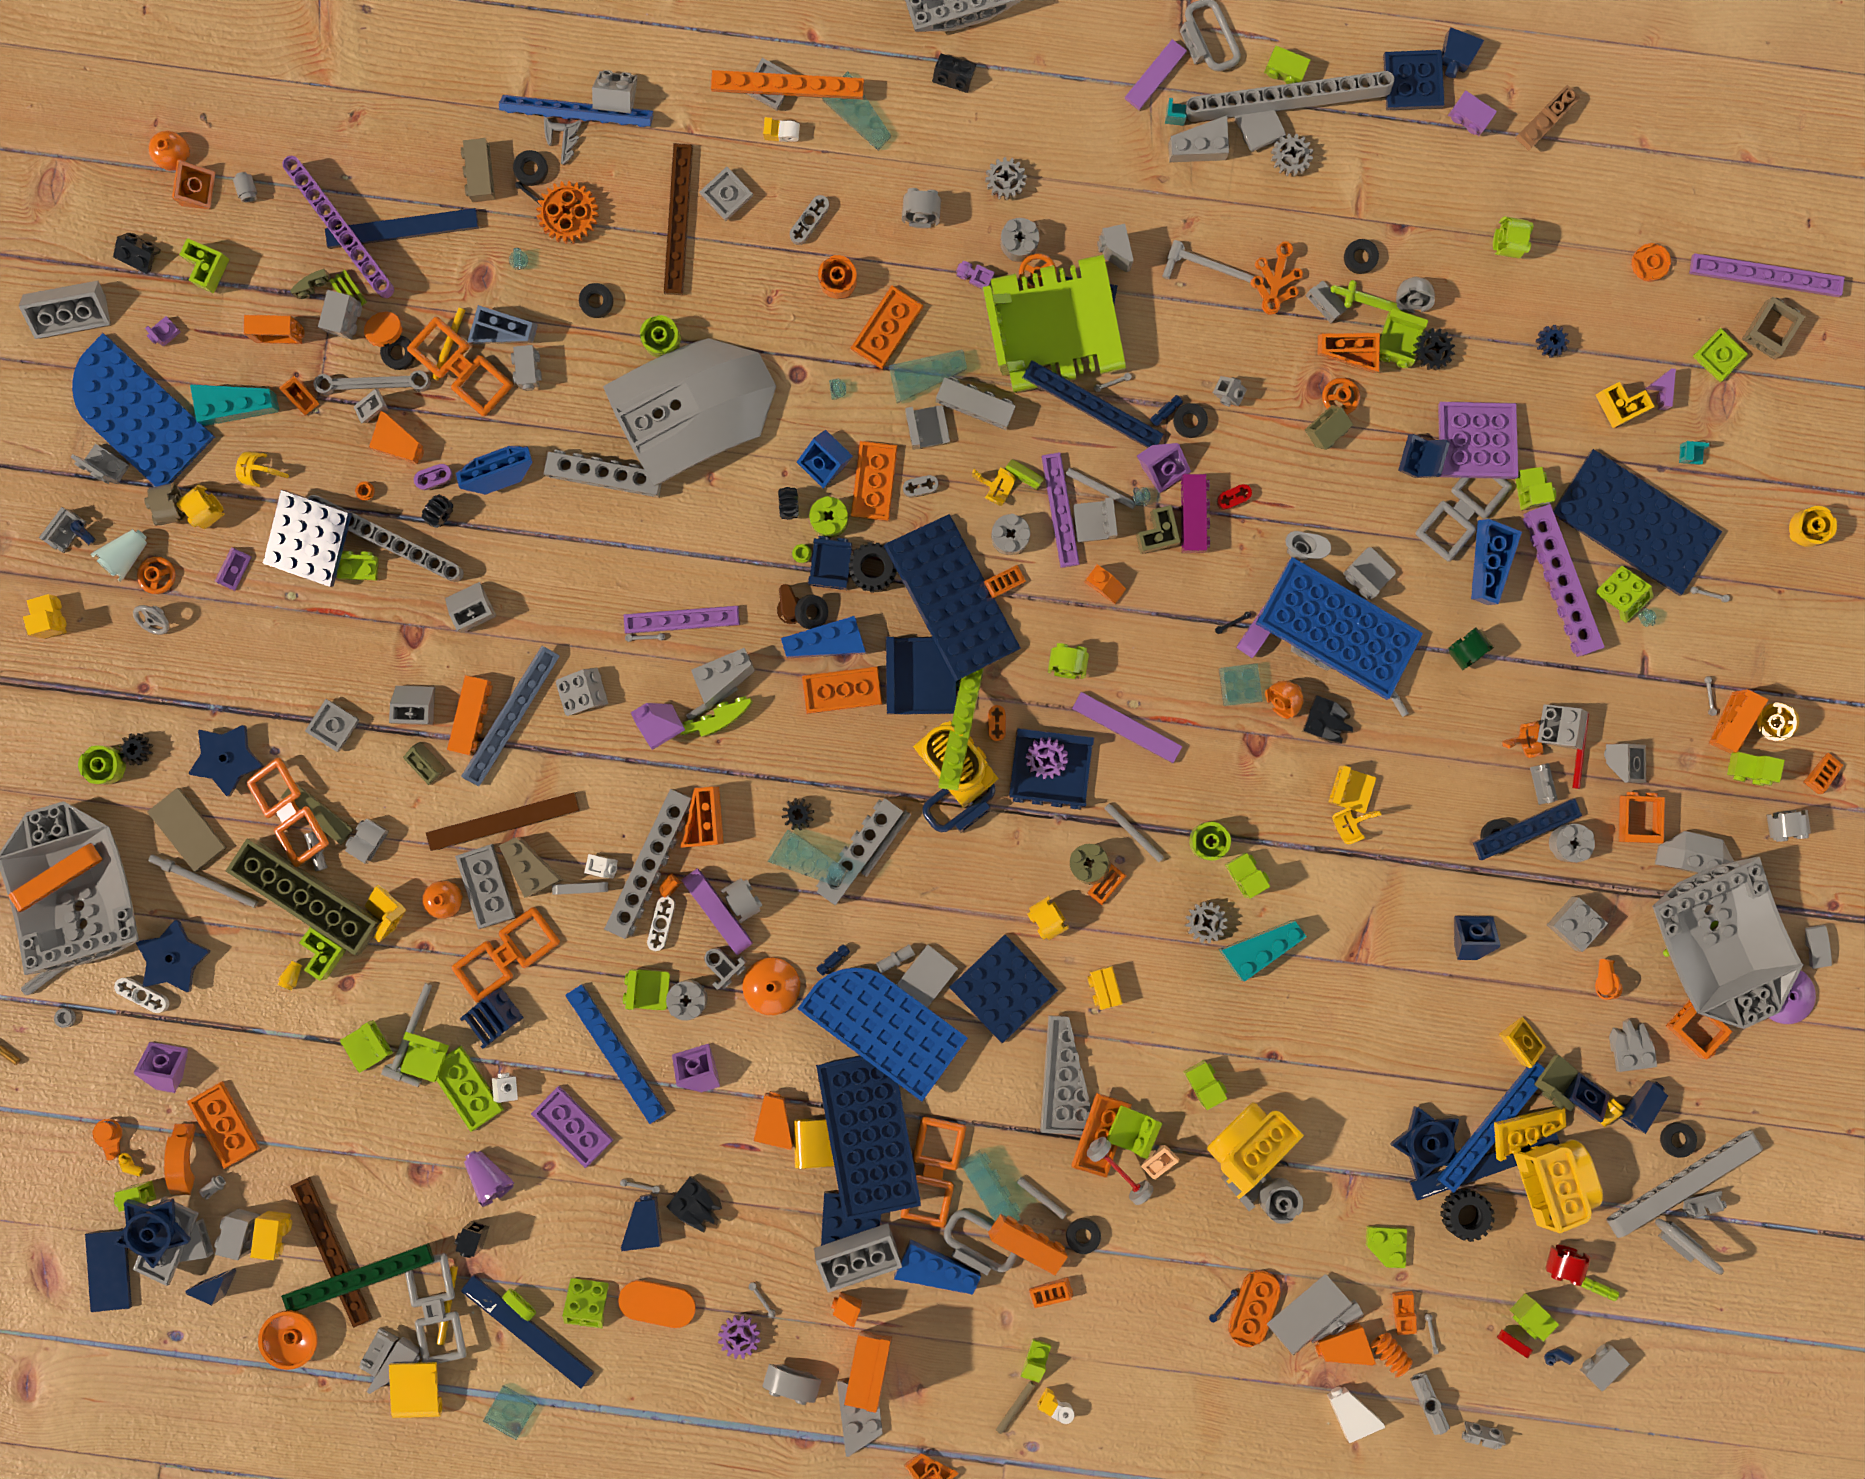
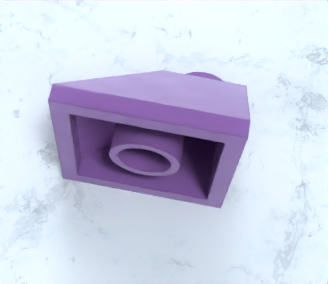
M1178 443L1152 445L1137 455L1144 472L1159 493L1180 480L1183 474L1191 472Z
M646 703L631 712L637 727L652 750L685 730L672 704Z
M149 1042L134 1074L156 1090L175 1093L183 1078L188 1049Z
M709 1043L672 1054L677 1087L698 1092L720 1087L718 1072Z

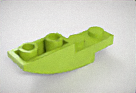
M744 696L735 699L736 702L728 704V702L719 703L717 708L713 709L715 717H712L710 714L700 717L701 721L693 722V720L682 722L685 730L680 735L696 731L700 732L701 737L714 734L740 718L752 705V699H747Z

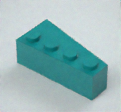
M190 384L196 421L203 426L279 412L277 395L270 389Z
M1290 920L1218 950L1238 978L1245 982L1307 936L1296 921Z

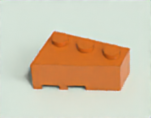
M1380 333L1318 335V355L1372 373L1379 372Z
M1748 689L1732 692L1709 744L1728 753H1737L1742 748L1746 736L1769 699Z
M719 787L694 788L689 818L685 826L684 839L681 842L680 848L724 844Z

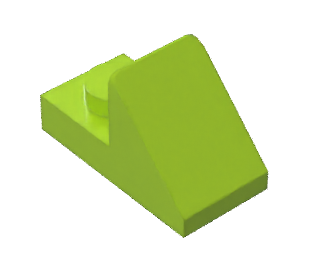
M1032 1339L1021 1377L1040 1382L1046 1371L1045 1365L1051 1349L1050 1344Z

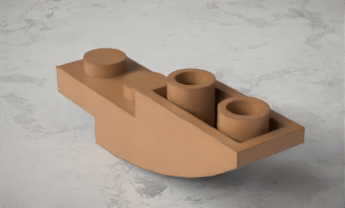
M1566 85L1515 139L1529 151L1581 97L1570 86Z

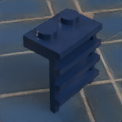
M500 987L477 1003L460 1020H466L483 1043L481 1048L484 1049L524 1017L510 1000L507 993Z

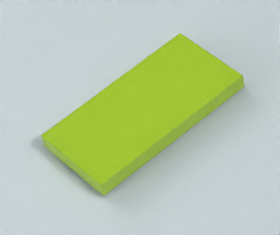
M462 1045L445 1056L437 1082L470 1132H472L503 1111L504 1108L500 1103L494 1101L492 1090Z

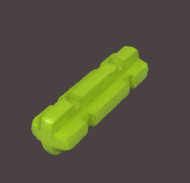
M1587 1277L1582 1283L1583 1288L1607 1297L1612 1301H1617L1619 1297L1618 1291Z

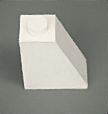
M1336 1387L1330 1391L1331 1393L1327 1394L1345 1438L1349 1443L1385 1428L1382 1421L1347 1388Z

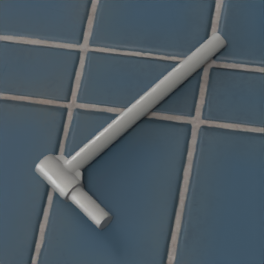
M1177 240L1173 241L1167 258L1168 262L1162 276L1165 279H1170L1175 262L1183 258L1249 283L1255 277L1184 251L1183 243ZM1255 279L1256 285H1259L1258 279Z
M425 983L405 1032L414 1033L431 991V984ZM402 1039L393 1064L385 1065L381 1075L419 1087L421 1080L400 1071L401 1062L410 1042Z

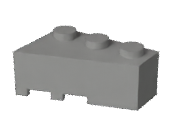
M1227 115L1171 136L1168 143L1169 163L1226 160L1229 154Z
M742 648L691 671L703 702L709 710L719 699L724 698L732 688L738 686L755 670L745 648Z

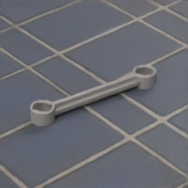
M420 370L414 371L410 376L332 379L326 374H320L314 379V388L322 395H330L335 390L413 387L416 391L423 392L431 385L429 376ZM418 375H422L424 380H426L422 387L414 384V379ZM323 379H327L331 384L326 391L319 388V383Z

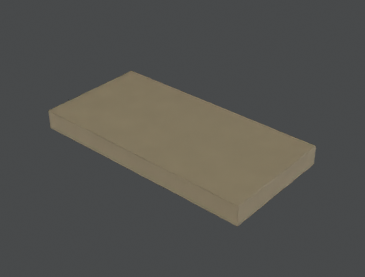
M176 788L147 811L194 872H197L227 848L180 788Z

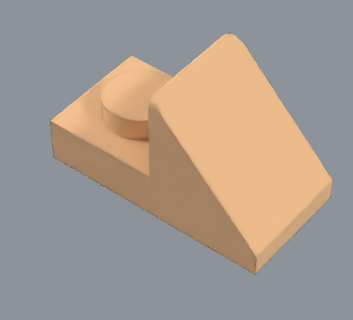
M1161 1144L1157 1151L1142 1163L1141 1167L1155 1180L1178 1163L1180 1159L1166 1145Z

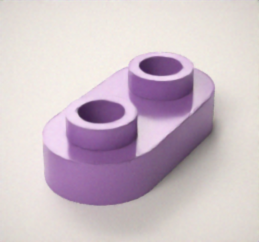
M438 464L417 472L414 476V484L421 490H430L450 482L453 473L447 465ZM441 472H446L444 478L440 477ZM424 478H428V482L426 484L422 483V480Z

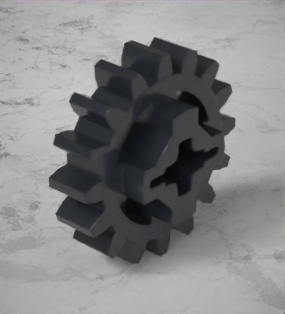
M1431 328L1428 332H1422V336L1416 338L1418 342L1413 344L1417 348L1413 354L1418 355L1415 361L1421 360L1420 366L1427 365V370L1434 368L1436 371L1440 367H1446V363L1452 361L1449 356L1455 355V352L1451 351L1455 345L1450 344L1453 338H1447L1448 332L1441 334L1440 328L1436 331L1434 328ZM1430 348H1436V349H1440V350H1437V351H1436V350H1429V349H1430Z

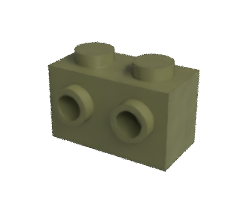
M1331 405L1305 429V432L1315 447L1326 450L1332 447L1339 437L1345 435L1353 424L1342 407Z

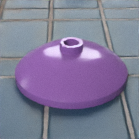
M1800 970L1780 1012L1769 1017L1772 1021L1781 1024H1794L1805 1019L1812 1011L1816 999L1815 988L1811 979L1803 971ZM1791 993L1794 994V998L1792 1000L1790 999Z

